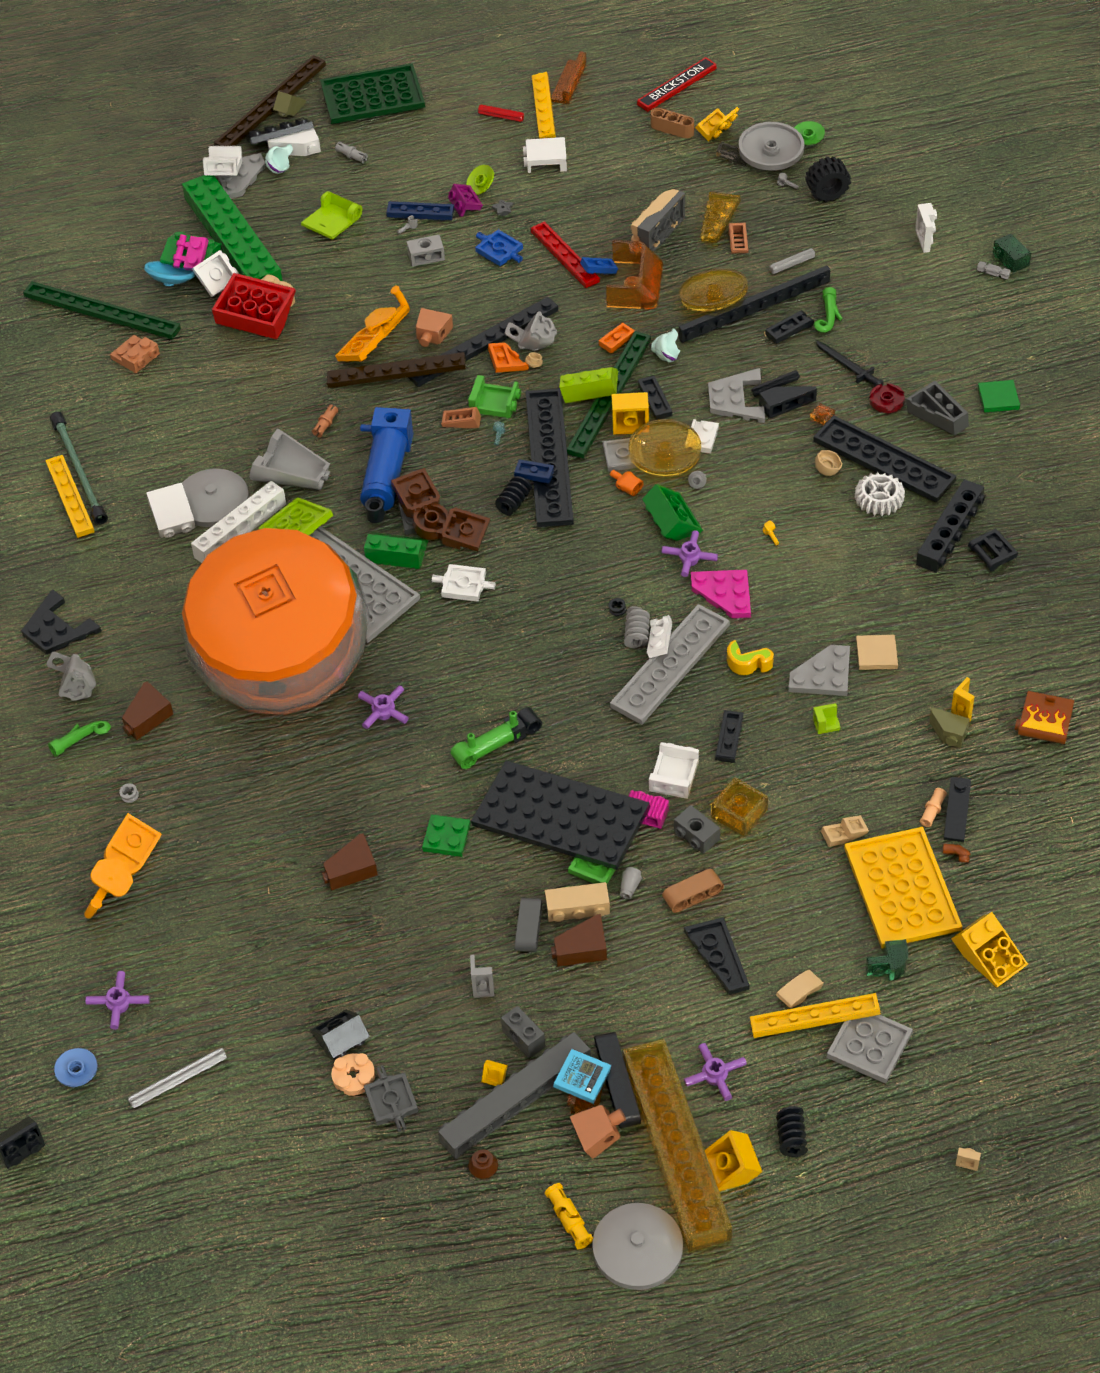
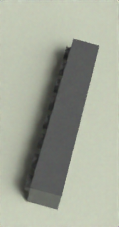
M575 1032L569 1036L562 1037L558 1044L552 1048H547L539 1058L528 1062L524 1069L513 1073L506 1082L495 1086L491 1093L479 1098L472 1107L462 1110L454 1120L443 1124L438 1131L439 1142L456 1160L551 1090L571 1049L591 1057L590 1048Z

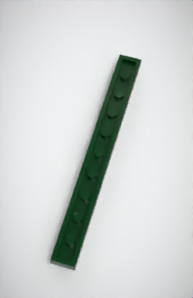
M33 281L23 292L26 298L172 340L181 329L180 323Z
M634 331L614 368L618 369L616 394H621L649 345L651 335ZM612 395L595 399L567 448L568 455L584 459L612 410Z

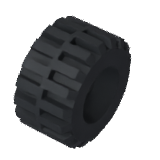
M833 156L831 158H821L818 162H814L813 166H810L808 168L809 171L806 172V183L814 198L820 202L839 199L850 188L851 176L843 161L839 158L836 159Z

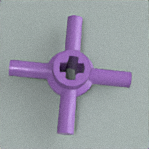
M692 531L690 541L685 542L681 548L662 547V553L677 555L682 560L681 576L683 577L688 576L690 566L696 565L699 559L718 560V554L701 552L697 545L698 531Z
M398 685L389 696L381 694L375 698L360 691L358 698L371 704L373 712L362 723V726L368 729L377 719L387 720L391 716L404 724L407 723L409 718L395 710L394 701L401 695L404 688Z
M124 971L117 972L116 985L108 990L106 996H86V1005L106 1004L107 1008L112 1011L110 1028L114 1030L119 1028L120 1013L125 1012L129 1004L150 1003L149 995L130 996L124 990Z
M706 1043L700 1044L698 1048L706 1063L702 1068V1072L683 1079L685 1086L688 1087L706 1080L710 1085L718 1086L724 1101L730 1100L732 1095L725 1080L729 1071L747 1065L745 1058L742 1057L724 1063L721 1059L712 1057Z

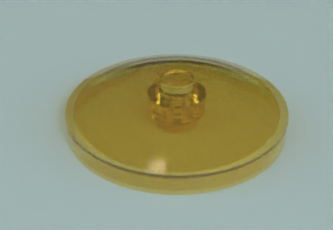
M708 270L694 275L683 283L679 290L680 300L683 306L693 311H716L740 301L748 291V283L745 275L737 270Z
M659 419L647 422L637 428L629 440V456L631 461L638 469L653 476L672 477L683 474L696 465L701 455V440L697 432L689 425L677 420Z

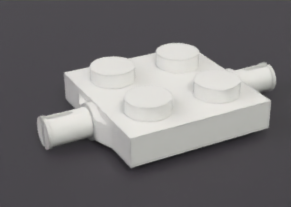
M449 564L444 576L432 575V582L443 583L441 594L445 598L479 602L480 594L484 588L495 590L496 582L485 581L486 568Z

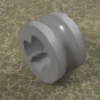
M125 784L120 788L119 793L124 802L132 803L138 799L139 793L134 784Z

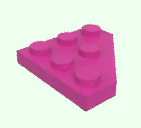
M747 570L691 572L692 592L702 595L706 598L707 602L717 609L721 608L731 618H751Z

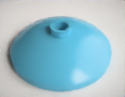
M160 261L148 262L144 267L149 276L156 281L164 283L163 285L165 286L181 284L195 276V273L191 270H185L180 267L174 268L172 265L160 263Z

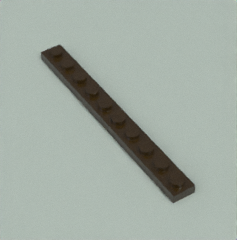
M314 55L221 135L214 142V146L237 145L245 138V135L249 134V131L254 130L275 111L273 108L278 91L293 95L326 66V61Z

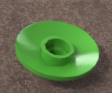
M806 121L794 127L802 135L804 145L816 144L825 136L824 127L817 122Z

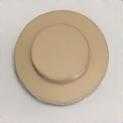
M535 352L529 353L525 359V362L532 368L540 367L543 363L542 356Z

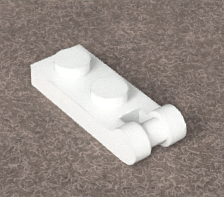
M669 615L663 616V619L660 620L657 618L650 620L651 631L647 647L649 658L664 655L668 652L672 629V620Z

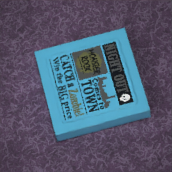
M571 1049L553 1087L594 1104L611 1070V1065Z

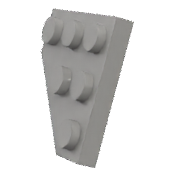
M258 153L242 157V164L237 175H217L221 186L230 199L243 196L246 192L245 189L254 183L259 172L264 171L266 166L262 154Z
M830 645L792 670L789 678V692L847 696L850 646Z

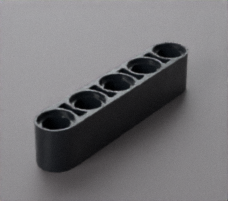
M616 1032L594 1036L599 1060L611 1065V1070L605 1082L613 1110L621 1109L626 1117V1121L618 1125L619 1129L640 1125L639 1109Z

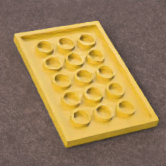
M923 827L850 842L844 845L846 855L882 949L962 931L961 921Z

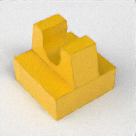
M486 1060L481 1082L493 1086L502 1085L505 1082L508 1065Z

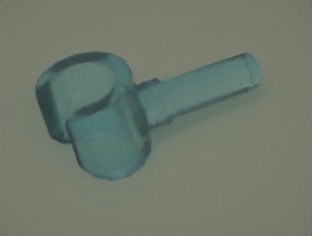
M496 421L493 426V431L497 432L494 444L499 445L500 437L505 433L504 423Z

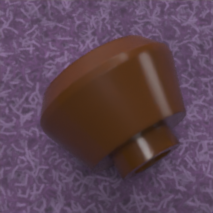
M481 1149L471 1156L468 1168L474 1177L486 1179L496 1173L498 1160L490 1151Z

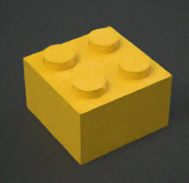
M647 392L612 394L613 435L649 433Z

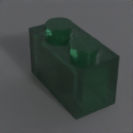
M1011 233L994 241L993 255L1006 268L1010 269L1012 273L1030 266L1031 252Z

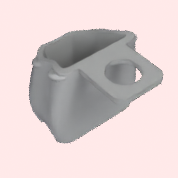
M537 312L524 330L513 323H508L504 333L509 338L518 342L519 348L536 351L553 344L557 330L550 318H546L541 312ZM510 328L516 329L518 336H513L509 331Z
M52 652L47 661V666L63 672L59 696L70 698L71 701L89 698L92 695V689L96 686V680L90 665L81 660L77 654L68 657ZM54 658H61L64 663L61 666H56L52 660Z

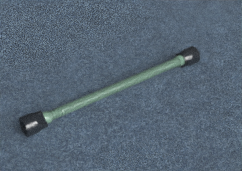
M54 412L50 415V421L54 430H58L88 497L92 510L90 513L93 521L97 525H102L107 522L108 516L104 507L97 503L65 427L67 422L63 413Z

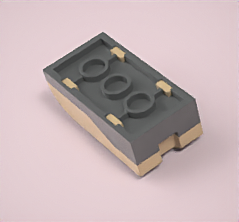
M675 189L663 192L651 202L650 206L641 213L637 220L632 222L631 230L633 236L631 242L633 251L650 257L685 219L684 192Z

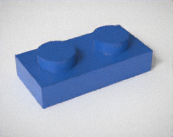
M582 257L580 262L584 270L590 274H616L618 270L612 259Z

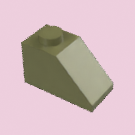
M278 91L273 110L279 111L278 115L284 117L288 115L294 116L306 103V100Z
M932 707L929 722L941 742L961 748L968 732L970 718Z

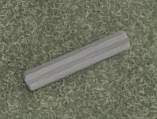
M809 248L771 264L769 270L772 274L781 272L814 258L815 251Z

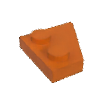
M488 344V351L496 373L529 369V365L526 362H522L519 359V354L513 351L508 344Z

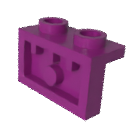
M453 184L448 198L454 204V208L459 216L463 217L466 209L471 211L481 210L483 204L471 185Z

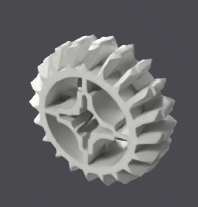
M878 472L876 475L870 473L869 477L864 476L862 480H859L855 488L857 506H860L861 510H866L867 514L873 513L874 516L876 514L883 516L886 513L890 515L891 512L896 513V510L900 509L904 502L905 490L902 483L898 481V478L893 479L892 475L887 476L886 473L880 475Z

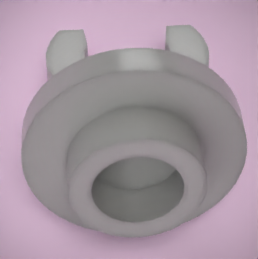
M693 471L688 477L690 486L695 489L704 487L707 481L706 474L701 471Z

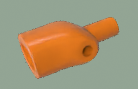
M612 470L610 476L617 480L616 487L631 496H635L643 487L644 482L630 471L620 474Z

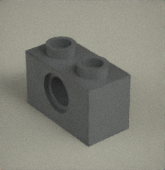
M691 805L674 819L676 835L684 838L692 848L698 849L703 854L720 840V827Z
M518 1006L501 1017L502 1031L529 1059L546 1047L545 1034Z

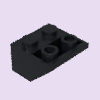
M28 1116L0 1134V1159L7 1169L18 1165L23 1159L39 1152L45 1146L39 1127L32 1118Z

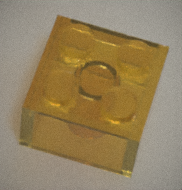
M734 777L712 802L711 818L745 837L768 810V796Z

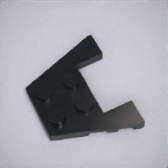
M54 590L50 591L21 630L22 635L46 655L69 646L70 642L77 639L81 641L86 639V636L95 633L96 635L101 632V627L90 618L73 629L54 614L53 611L65 603L64 598Z

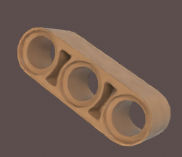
M662 108L651 110V127L653 129L682 138L694 136V119L692 117Z
M707 869L668 887L662 893V897L672 912L678 913L719 894L724 889V884L713 869Z

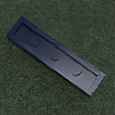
M389 201L386 215L390 218H408L413 215L414 219L452 220L454 204Z

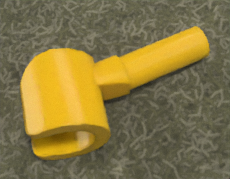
M769 520L764 524L763 533L769 535L774 544L778 545L779 541L773 533L776 529L775 524Z

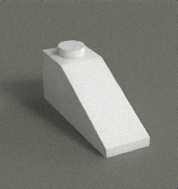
M314 128L267 140L269 150L275 146L286 147L288 144H291L293 151L290 155L308 156L321 152L319 138Z

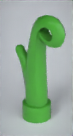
M827 287L823 290L826 321L820 319L814 322L815 329L821 333L828 332L833 328L835 316L838 320H842L836 305V289L832 287Z
M96 721L81 728L79 724H76L65 736L49 742L48 747L56 757L62 754L65 749L93 732L99 735L109 732L111 725L107 721Z

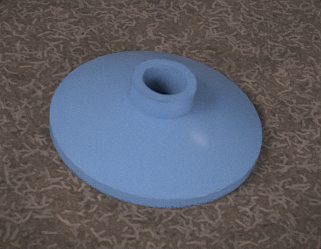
M70 1049L57 1059L54 1067L55 1076L65 1086H82L95 1076L98 1067L97 1060L93 1053L86 1049Z

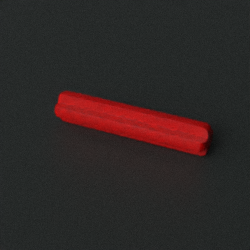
M483 104L478 107L479 114L522 122L524 119L523 112Z

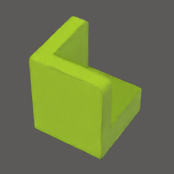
M836 703L814 707L813 721L818 734L840 730L841 726L837 718Z

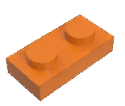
M621 323L599 340V346L609 353H613L630 340L635 330Z

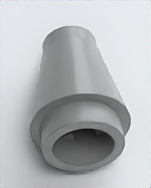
M627 867L622 872L620 896L622 898H632L642 879L640 870Z

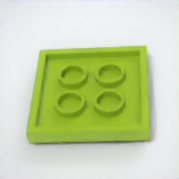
M297 497L258 527V530L263 528L290 529L311 535L318 527L325 524L333 516V513L328 508Z

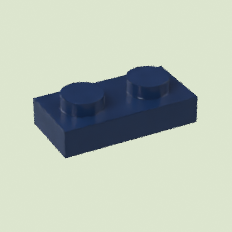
M519 459L514 471V477L519 476L527 480L550 483L554 472V465Z

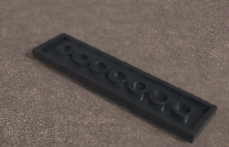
M834 415L813 437V442L876 473L878 472L880 475L884 473L887 476L892 475L893 479L898 478V481L904 487L936 503L956 481V475Z

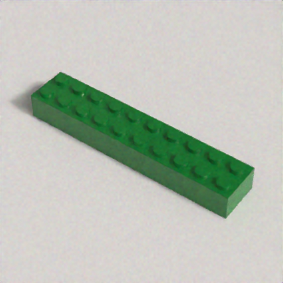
M203 175L182 183L185 200L215 242L221 243V252L227 255L229 263L232 267L236 268L239 274L260 280L266 275H273L280 281H283L280 267L214 175Z

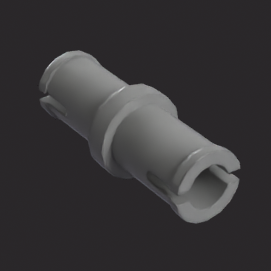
M340 141L335 146V151L346 155L349 159L353 158L361 163H365L368 158L366 153L357 150L354 146H348Z

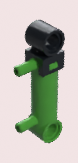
M530 707L523 708L518 714L516 711H510L509 716L503 719L504 723L477 738H475L473 733H469L467 735L468 743H457L451 749V755L462 769H468L476 763L477 759L511 741L517 743L525 739L526 733L528 735L536 733L542 726L541 719Z

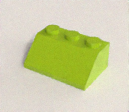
M609 367L562 375L559 388L564 402L570 403L616 394L618 369Z

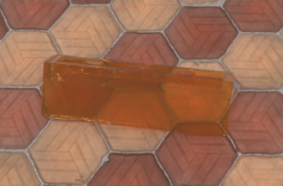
M580 51L576 61H567L551 97L552 102L569 105L586 67V52Z

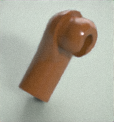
M943 844V854L959 855V862L968 863L970 861L969 856L971 854L966 848L957 844Z

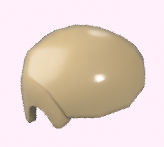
M821 450L815 458L816 469L825 476L835 475L843 464L837 453L830 450Z

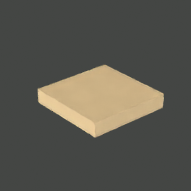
M895 635L856 636L859 670L898 669Z

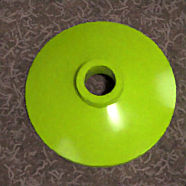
M489 165L476 167L468 176L466 185H471L476 195L484 193L493 182V169Z

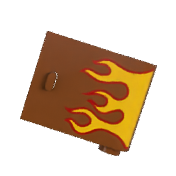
M1028 691L1021 719L1016 720L1015 730L1021 736L1065 744L1075 700Z

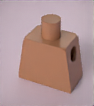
M421 308L416 324V335L420 345L428 347L430 343L441 344L453 328L452 314Z
M603 1105L570 1116L584 1151L592 1159L620 1138L616 1126L626 1121V1117L621 1109L610 1114Z

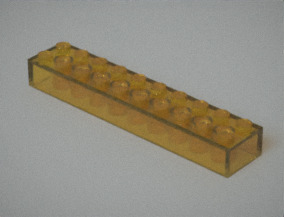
M665 1039L623 1049V1058L631 1086L688 1252L731 1241L732 1226Z

